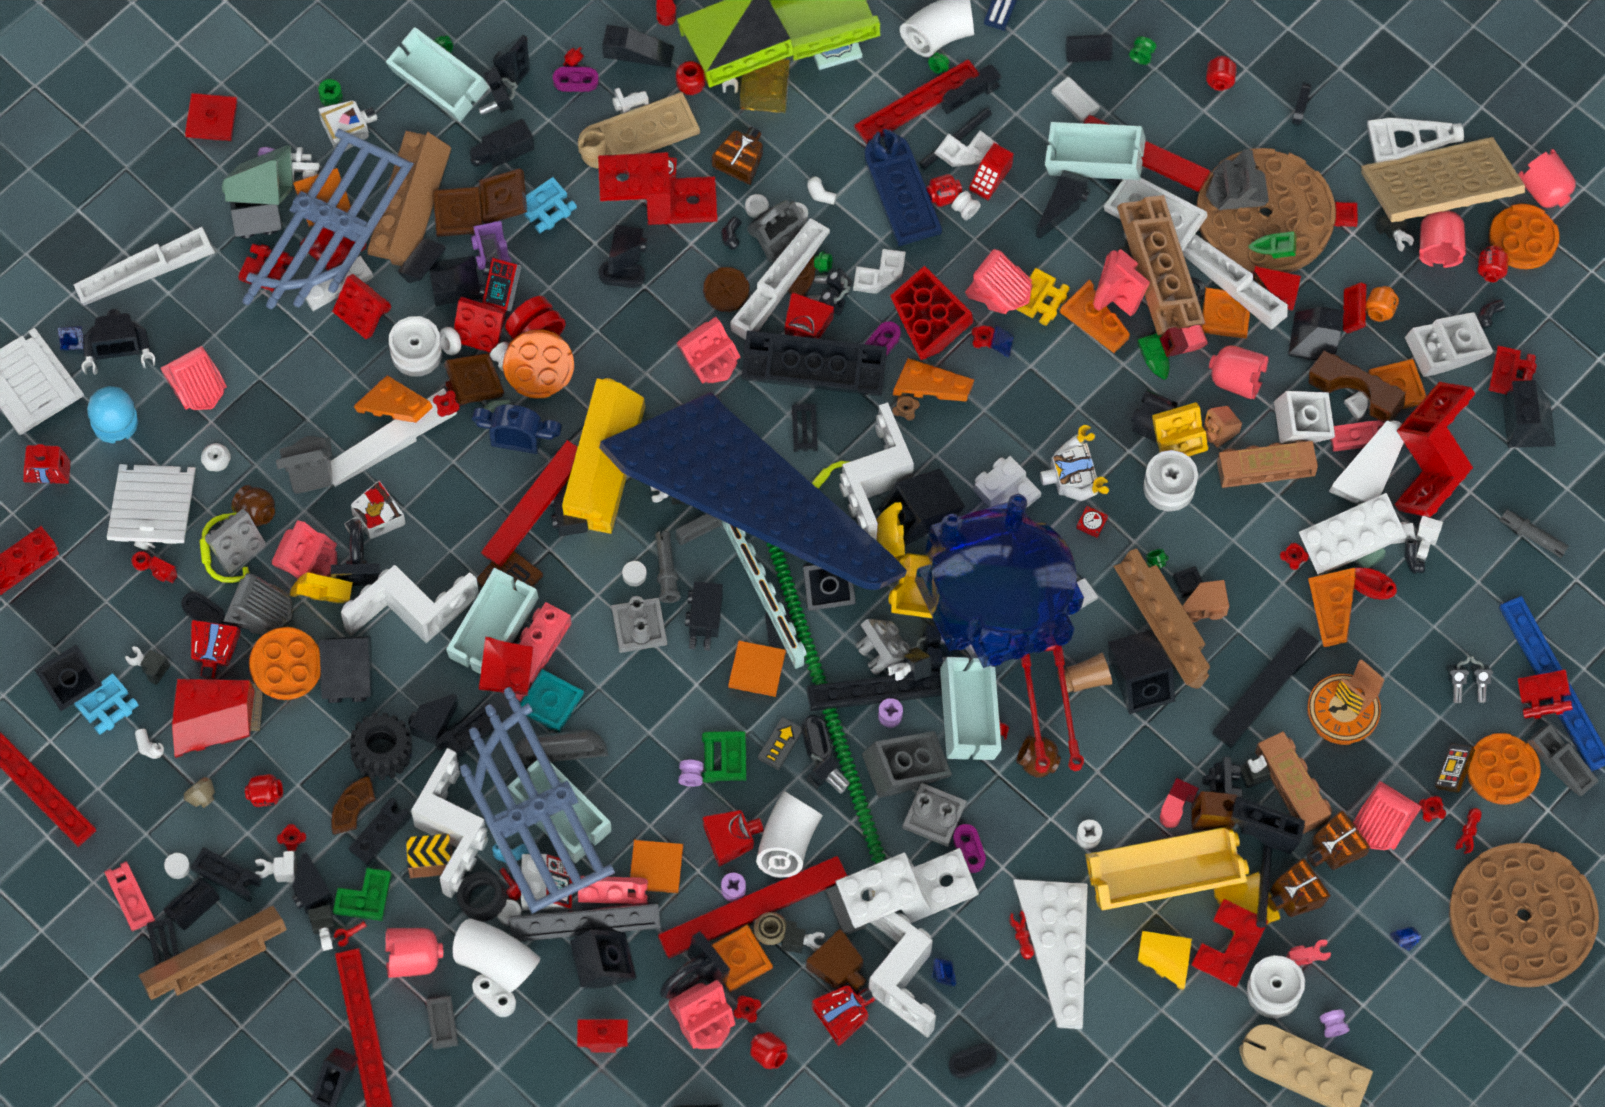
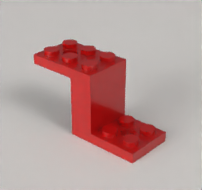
M668 152L598 155L600 201L647 199L648 225L717 222L715 177L669 179ZM621 173L629 176L626 181L616 179L617 175ZM695 196L699 199V202L690 204L687 202V199Z
M1438 382L1397 429V433L1423 471L1394 504L1398 511L1431 517L1473 469V466L1447 428L1475 395L1472 387Z

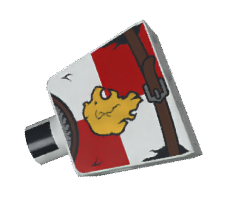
M380 480L351 504L354 518L344 523L347 531L350 533L352 520L355 518L359 519L363 530L370 539L406 524L404 514Z

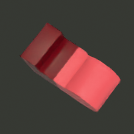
M1201 325L1177 329V327L1168 328L1160 337L1166 357L1196 351L1208 344ZM1169 340H1171V342H1172V345H1173L1172 347H1170L1169 344H1168V341H1169Z
M1176 778L1162 806L1159 817L1161 824L1166 828L1178 826L1186 801L1193 804L1199 788Z

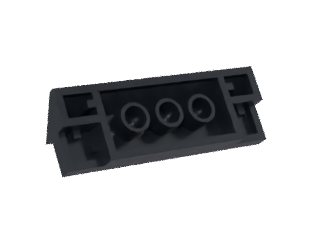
M747 330L741 380L882 397L887 347Z

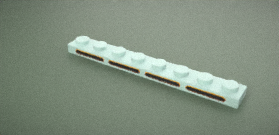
M722 521V525L765 610L768 612L795 669L804 666V656L807 655L802 642H797L793 624L791 622L787 623L784 617L786 615L784 606L781 602L777 603L774 597L776 595L775 589L771 582L767 583L764 577L766 572L762 563H757L754 558L756 552L751 543L747 544L744 538L746 536L745 531Z

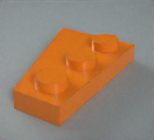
M1089 279L1061 307L1060 313L1111 352L1115 353L1129 339L1130 334L1115 313H1111L1107 306L1100 311L1094 308L1093 301L1096 291Z
M908 358L894 387L893 395L901 396V393H912L914 397L923 398V395H934L942 400L966 402L973 388L974 379Z
M387 375L358 401L354 408L358 413L368 411L372 412L375 416L381 417L384 414L392 416L393 419L417 423L433 406L430 401Z
M1355 568L1308 578L1324 647L1348 642L1356 575Z

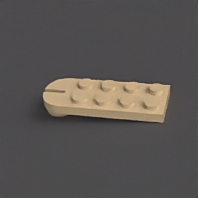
M683 92L586 127L579 135L578 149L583 161L587 165L599 168L598 155L648 153L700 134V129Z
M1259 1025L1253 1028L1239 1047L1242 1061L1251 1072L1327 1107H1360L1373 1071L1272 1025ZM1252 1042H1253V1043H1256V1044H1258V1045L1261 1047V1049H1260V1048H1257V1047H1255V1046H1253V1045H1251V1044H1249V1043H1252Z

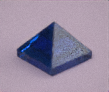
M82 326L58 327L61 350L83 349Z
M996 326L990 347L1004 356L1010 357L1015 336Z
M1413 926L1390 933V937L1400 947L1408 951L1422 938L1421 934Z
M939 958L934 959L932 978L938 983L955 986L956 979L953 962Z

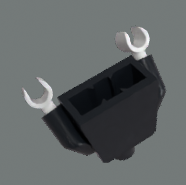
M117 309L109 310L107 316L97 317L94 326L83 337V355L86 357V361L81 366L83 372L87 375V368L93 366L94 375L98 373V367L93 362V357H95V360L137 355L140 354L141 350L143 353L141 356L142 367L146 368L144 360L147 358L152 359L153 366H155V356L149 352L151 346L146 329L137 321H131L130 314H121Z

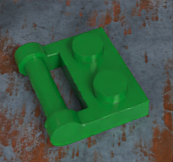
M745 731L702 733L705 770L702 773L703 782L746 781ZM715 742H721L722 771H714Z

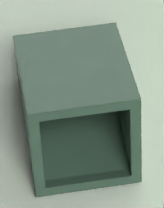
M283 146L239 164L222 182V192L225 193V201L279 205L294 190L291 146Z

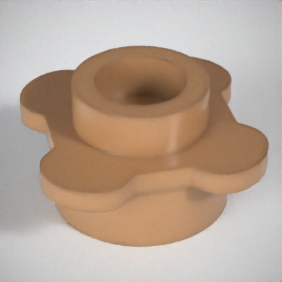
M901 395L897 398V405L893 408V414L895 416H903L906 420L911 421L915 418L914 413L919 408V402L910 396Z

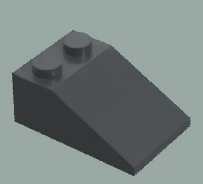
M935 731L876 741L862 753L879 798L901 794L920 787L921 783L927 785L952 775Z

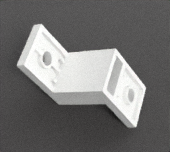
M888 402L879 405L878 415H876L878 425H875L878 437L880 439L883 438L886 444L884 445V450L843 464L842 474H840L842 483L839 484L842 496L847 497L849 500L848 509L851 517H856L858 525L875 540L877 538L878 523L867 498L890 491L897 482L912 478L914 467L913 460Z
M394 565L390 569H385L379 575L378 580L372 585L368 584L354 601L350 600L343 606L341 615L344 628L352 636L384 607L388 606L427 643L476 600L479 595L477 578L471 572L465 577H459L454 582L453 587L448 592H442L436 598L435 603H433Z
M447 748L411 811L416 828L430 835L449 834L450 844L457 847L440 877L443 894L452 898L464 880L463 877L466 872H470L476 863L475 856L479 850L482 851L485 848L488 837L484 819L446 801L448 787L451 783L454 784L460 774L456 752Z
M960 848L916 867L913 866L904 852L836 881L854 928L900 909L913 923L979 895ZM945 875L953 877V883L948 887H943L940 884L941 878ZM867 889L875 891V896L871 901H864L862 899V894Z
M893 912L870 922L898 944L870 977L869 990L875 999L928 1038L934 1031L936 1018L934 1010L927 1004H920L914 1000L913 994L905 989V986L930 957L931 936L922 928L916 929L910 924L911 921L905 915Z

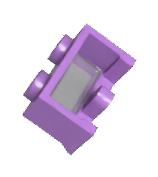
M501 221L474 226L475 235L471 236L473 249H478L480 256H476L479 270H484L485 262H490L491 257L511 261L508 255L507 243L504 240Z

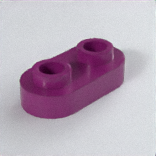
M561 67L553 74V84L559 91L590 92L597 88L599 77L596 70L590 67ZM562 80H567L568 82H567V83H562L561 81H562ZM585 80L591 81L590 83H584Z
M884 322L875 330L865 344L887 347L888 355L900 340V328L894 322ZM891 334L893 337L886 338L885 335Z
M969 824L958 826L953 836L955 848L961 849L970 873H977L984 868L986 861L978 832ZM967 836L970 840L963 842L961 838ZM974 858L977 860V863L970 864L968 860Z

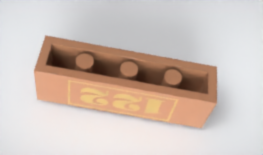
M1297 440L1291 444L1283 445L1282 443H1273L1267 447L1249 446L1243 450L1226 449L1219 452L1217 459L1222 488L1315 476L1318 468L1313 441L1306 442L1305 440Z
M1283 731L1258 743L1255 752L1258 757L1264 756L1270 772V778L1291 815L1305 820L1304 834L1327 823L1332 809L1326 799H1322L1316 780L1314 778L1311 779L1307 773L1308 768L1304 759L1299 758L1296 754L1293 740L1290 737L1287 738Z

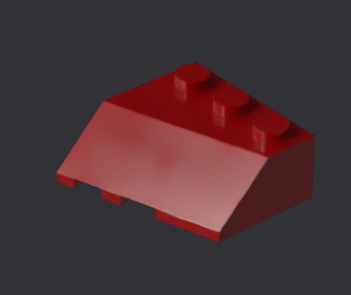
M925 265L890 295L920 360L940 353L973 323L972 312Z
M177 679L172 720L175 758L184 756V753L194 750L197 752L205 750V747L220 743L222 745L250 737L255 690L249 680Z

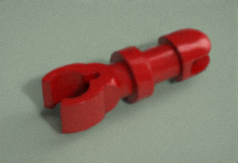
M1473 808L1468 812L1467 824L1462 828L1463 835L1456 843L1455 848L1457 850L1463 848V842H1465L1466 850L1464 854H1468L1473 850V836L1477 834L1476 826L1482 816L1480 809Z
M1023 911L1019 913L1021 921L1018 923V921L1014 920L1013 913H1011L1009 922L1016 931L1015 938L1019 940L1021 955L1024 959H1031L1034 955V949L1028 939L1030 936L1029 931L1025 929V914Z

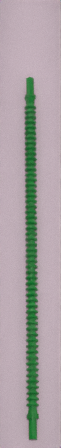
M767 543L766 546L770 548L768 552L772 554L770 558L774 560L772 564L776 566L775 571L778 572L777 577L780 578L779 584H782L781 590H784L783 596L786 597L787 608L791 609L789 614L793 615L791 620L795 621L793 626L796 627L795 631L799 634L797 639L801 640L800 642H802L807 655L804 658L807 659L805 663L809 665L808 670L811 671L810 676L813 677L812 683H815V685L827 684L828 682L824 681L826 676L822 675L824 670L820 669L822 664L818 663L820 658L816 656L818 652L814 650L816 646L812 644L813 638H810L811 632H808L807 620L803 619L805 614L801 613L803 608L799 607L801 602L797 601L799 595L795 594L797 589L793 588L795 586V583L791 582L793 577L789 576L791 571L787 570L789 565L785 564L787 559L783 558L785 553L781 551L782 549ZM837 708L823 710L822 714L826 715L824 720L828 721L826 726L830 727L829 733L832 734L831 739L834 740L833 746L837 747L835 752L839 753L837 758L841 759L839 764L843 765L841 771L845 772L843 776L850 782L848 790L852 791L850 797L854 798L852 803L856 804L854 809L858 810L856 816L860 817L858 819V822L862 823L860 828L865 830L863 835L867 836L865 842H869L867 848L871 849L869 854L873 855L871 861L878 864L885 861L886 855L882 853L884 848L880 847L881 841L877 840L879 838V835L875 834L877 828H873L875 822L871 821L873 818L872 815H869L871 810L867 808L866 796L862 795L864 790L860 789L862 787V784L858 783L860 777L856 776L858 771L854 770L856 767L855 764H852L854 759L850 757L849 745L845 744L847 742V739L843 738L845 733L841 732L843 727L839 725L841 720L837 719L839 714L835 713Z

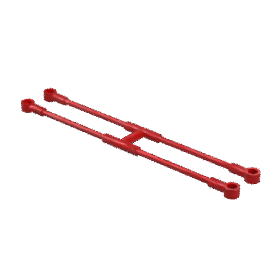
M1037 524L1032 528L1031 537L1036 543L1041 569L1046 571L1045 593L1051 624L1049 628L1051 641L1028 642L1026 631L1016 630L1021 663L1025 671L1036 740L1034 745L1037 759L1034 767L1037 772L1045 773L1049 769L1050 759L1046 757L1044 742L1041 740L1030 671L1031 659L1029 652L1053 651L1055 665L1058 667L1069 734L1070 759L1068 766L1073 771H1079L1083 767L1084 758L1079 753L1078 741L1075 739L1064 672L1063 649L1059 626L1056 624L1045 556L1046 546L1044 538L1046 528L1041 524ZM1002 526L999 530L998 538L1003 543L1004 555L1007 557L1008 566L1014 567L1012 557L1014 554L1012 546L1014 531L1009 526ZM1073 761H1078L1080 764H1074ZM1043 762L1046 766H1041L1039 763Z

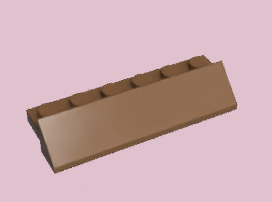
M409 131L405 132L398 156L414 163L376 225L367 250L368 255L389 259L391 264L398 266L403 265L424 238L434 206L433 190H439L451 152L450 146L428 131L426 135ZM394 166L388 188L401 167Z
M1165 196L1145 197L1141 201L1119 204L1117 210L1132 257L1138 263L1136 267L1137 272L1150 282L1145 292V297L1157 335H1163L1168 328L1177 327V329L1194 325H1204L1205 320Z
M1137 548L1129 551L1123 561L1113 567L1185 684L1195 689L1201 688L1209 677L1207 671L1210 668L1201 653L1205 642L1158 566L1149 568Z
M271 906L138 976L151 1000L174 989L178 996L267 950L264 942L286 931L284 921L274 906Z

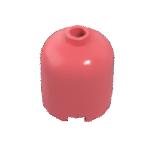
M1554 149L1550 151L1549 155L1545 152L1529 163L1530 169L1525 174L1523 171L1518 174L1525 188L1542 207L1552 208L1557 205L1563 207L1572 200L1570 195L1575 190L1576 181Z
M1449 210L1427 214L1421 221L1420 260L1433 267V263L1443 264L1444 268L1462 263L1463 257L1466 255L1463 219L1457 213Z
M1225 346L1219 351L1217 356L1213 355L1210 360L1209 368L1212 369V380L1216 386L1247 399H1255L1262 385V382L1258 381L1261 371L1265 373L1267 371L1268 357L1241 347Z
M387 928L385 950L386 952L391 951L389 962H386L388 978L426 975L436 969L438 958H443V944L437 942L433 931L426 928Z

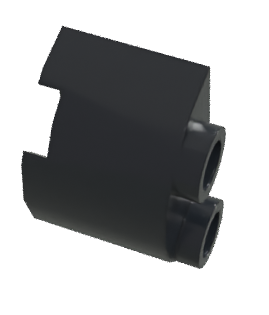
M1147 389L1141 400L1144 403L1141 410L1136 408L1131 418V421L1134 422L1132 431L1157 443L1152 415L1175 409L1178 403Z

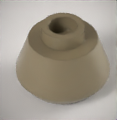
M203 777L186 790L183 795L184 800L196 808L199 805L205 808L215 800L212 795L216 792L212 780L208 777Z
M764 913L755 921V936L766 945L778 944L784 940L787 922L778 913Z

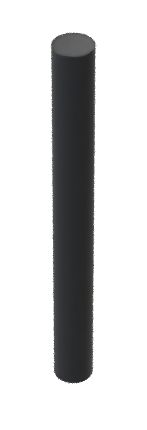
M985 108L952 136L961 141L992 115L991 111ZM938 148L919 162L924 170L940 158L935 154Z
M1267 845L1262 850L1256 926L1259 928L1266 927L1272 861V848Z

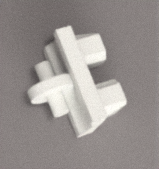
M297 147L296 154L291 153L292 160L296 161L292 162L293 183L295 181V172L303 173V179L318 175L321 172L319 163H303V161H311L312 159L311 154H303V147Z

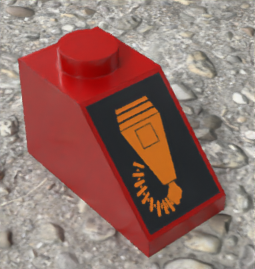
M1255 266L1253 281L1286 303L1287 310L1293 311L1301 276Z

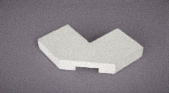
M981 130L968 147L948 134L935 151V154L952 167L975 165L981 163L993 143L997 145L998 143Z
M882 249L880 269L856 266L853 291L876 294L902 277L906 252Z

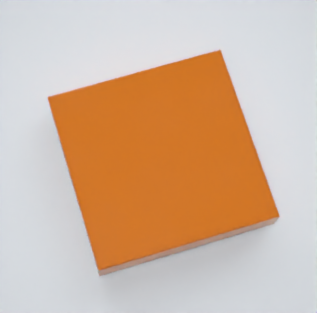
M338 168L332 170L316 196L317 199L328 203L341 182ZM318 175L294 182L293 185L297 196L300 191L307 194ZM345 191L336 208L348 212L351 205ZM306 219L308 227L314 226V222Z
M1206 288L1202 312L1205 324L1201 326L1203 332L1246 339L1250 312L1225 290Z
M1414 359L1368 370L1369 374L1376 375L1382 381L1392 386H1398L1402 391L1406 392L1405 405L1402 409L1418 406L1427 396Z
M738 641L728 688L776 697L786 650Z
M634 840L630 877L645 878L648 881V888L645 891L679 893L683 844Z
M748 925L712 944L730 968L726 982L729 992L773 968V965Z

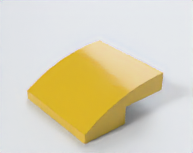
M1197 402L1152 415L1160 453L1173 450L1182 452L1187 456H1192L1208 451L1206 431L1202 427L1200 406Z
M1259 872L1246 876L1247 882L1213 889L1214 896L1219 905H1221L1223 899H1226L1257 914L1260 885ZM1269 906L1267 909V920H1269L1267 924L1280 919L1278 910L1273 912Z

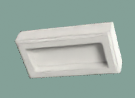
M1067 77L1052 89V94L1082 124L1089 115L1093 116L1099 111L1100 106L1070 77Z

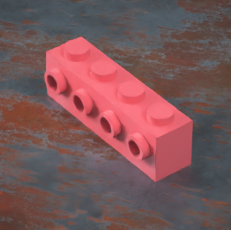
M545 602L542 608H537L532 617L533 623L529 628L526 627L520 636L521 642L519 645L534 647L528 690L541 669H544L571 626V615ZM515 694L519 701H522L525 696Z

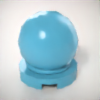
M107 386L98 389L90 397L87 413L96 437L104 442L116 443L115 441L124 438L129 439L134 434L138 426V418L134 402L129 394L119 387Z

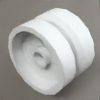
M409 316L400 320L392 327L389 334V349L393 364L401 373L411 377L424 376L438 367L442 359V345L440 333L435 324L429 319L420 316Z
M1164 451L1155 455L1148 463L1143 484L1145 497L1150 504L1159 510L1169 512L1180 510L1187 506L1194 496L1198 479L1195 463L1190 457L1178 451Z
M1273 955L1262 959L1255 965L1247 984V997L1250 1005L1257 1013L1268 1018H1281L1289 1015L1296 1009L1304 992L1305 978L1301 968L1294 961L1284 956Z

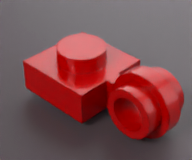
M137 552L132 557V565L136 570L144 571L149 568L152 571V575L162 582L167 580L173 583L178 576L175 566L155 556L151 558L146 552Z

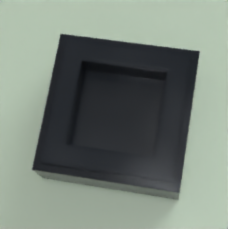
M1196 566L1173 574V579L1182 598L1191 595L1198 585L1203 583Z

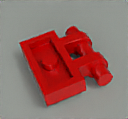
M252 244L250 252L258 256L256 259L246 258L238 275L240 281L252 284L246 281L249 273L257 275L272 252V249L267 245ZM283 251L267 278L280 280L286 271L284 269L286 264L290 265L294 257L289 256L288 252ZM261 286V288L274 291V288Z
M1498 346L1488 391L1507 395L1512 381L1532 380V376L1537 368L1535 363L1536 356L1528 354L1526 360L1520 359V350ZM1517 369L1523 371L1522 379L1516 378Z
M1566 670L1518 678L1521 702L1523 704L1532 703V708L1523 709L1525 719L1531 717L1539 719L1542 718V715L1552 713L1560 715L1564 714V711L1573 710L1572 701L1562 702L1561 698L1562 696L1571 695ZM1553 698L1554 704L1540 706L1541 700Z

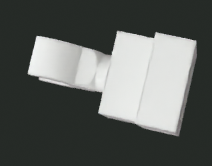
M1422 516L1416 540L1421 541L1417 558L1426 560L1430 544L1435 545L1443 524L1442 521Z
M294 851L284 852V857L274 858V863L267 862L264 859H257L255 861L257 866H265L263 871L255 872L261 878L274 873L277 882H294L297 873V857Z

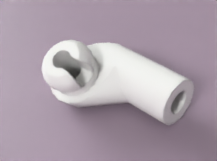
M812 177L807 183V188L815 201L834 205L837 194L825 191L821 179Z
M146 729L135 731L139 752L152 759L160 758L164 752V746L161 743L157 745L156 743L149 742Z

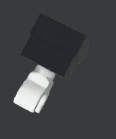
M918 647L909 650V654L904 655V663L889 665L888 673L889 675L895 674V680H901L906 675L915 681L931 676V657Z

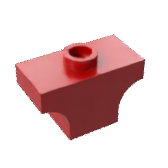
M578 1019L577 1047L589 1048L591 1052H616L617 1048L628 1047V1019Z

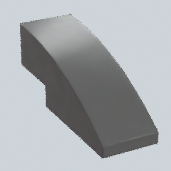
M1551 725L1543 726L1526 741L1532 746L1544 764L1577 795L1582 796L1598 782V779L1571 744H1565Z

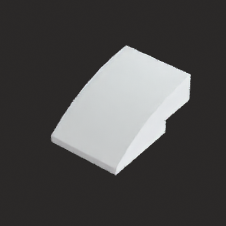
M1474 312L1436 319L1431 325L1412 328L1405 337L1423 377L1450 371L1493 353Z

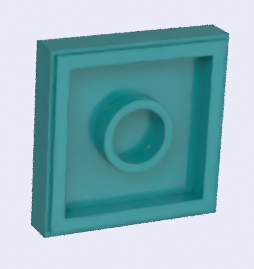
M541 669L529 688L528 695L524 696L520 704L523 707L529 703L532 709V713L527 715L529 718L556 732H561L584 695V691Z

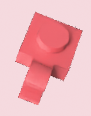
M1320 940L1315 944L1314 948H1305L1303 945L1292 948L1286 958L1294 961L1298 966L1312 964L1316 960H1328L1331 953L1320 952L1319 948L1325 947L1328 944L1327 940Z

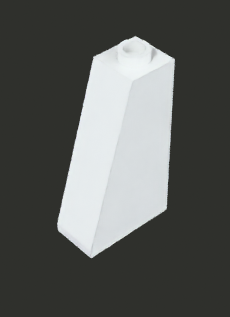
M1394 420L1391 422L1386 421L1330 487L1329 492L1357 505L1380 496L1404 443L1397 433V429L1402 423Z

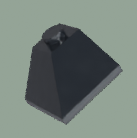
M474 256L438 261L429 269L435 306L458 303L461 297L470 300L481 299L478 298L480 286Z
M1321 306L1296 312L1288 356L1317 361L1323 351L1336 355L1344 310Z
M809 562L803 565L808 611L856 604L853 583Z

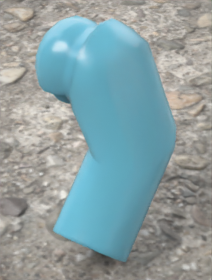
M524 843L513 850L511 849L516 861L522 859V854H530ZM495 844L492 848L494 858L506 863L498 845Z

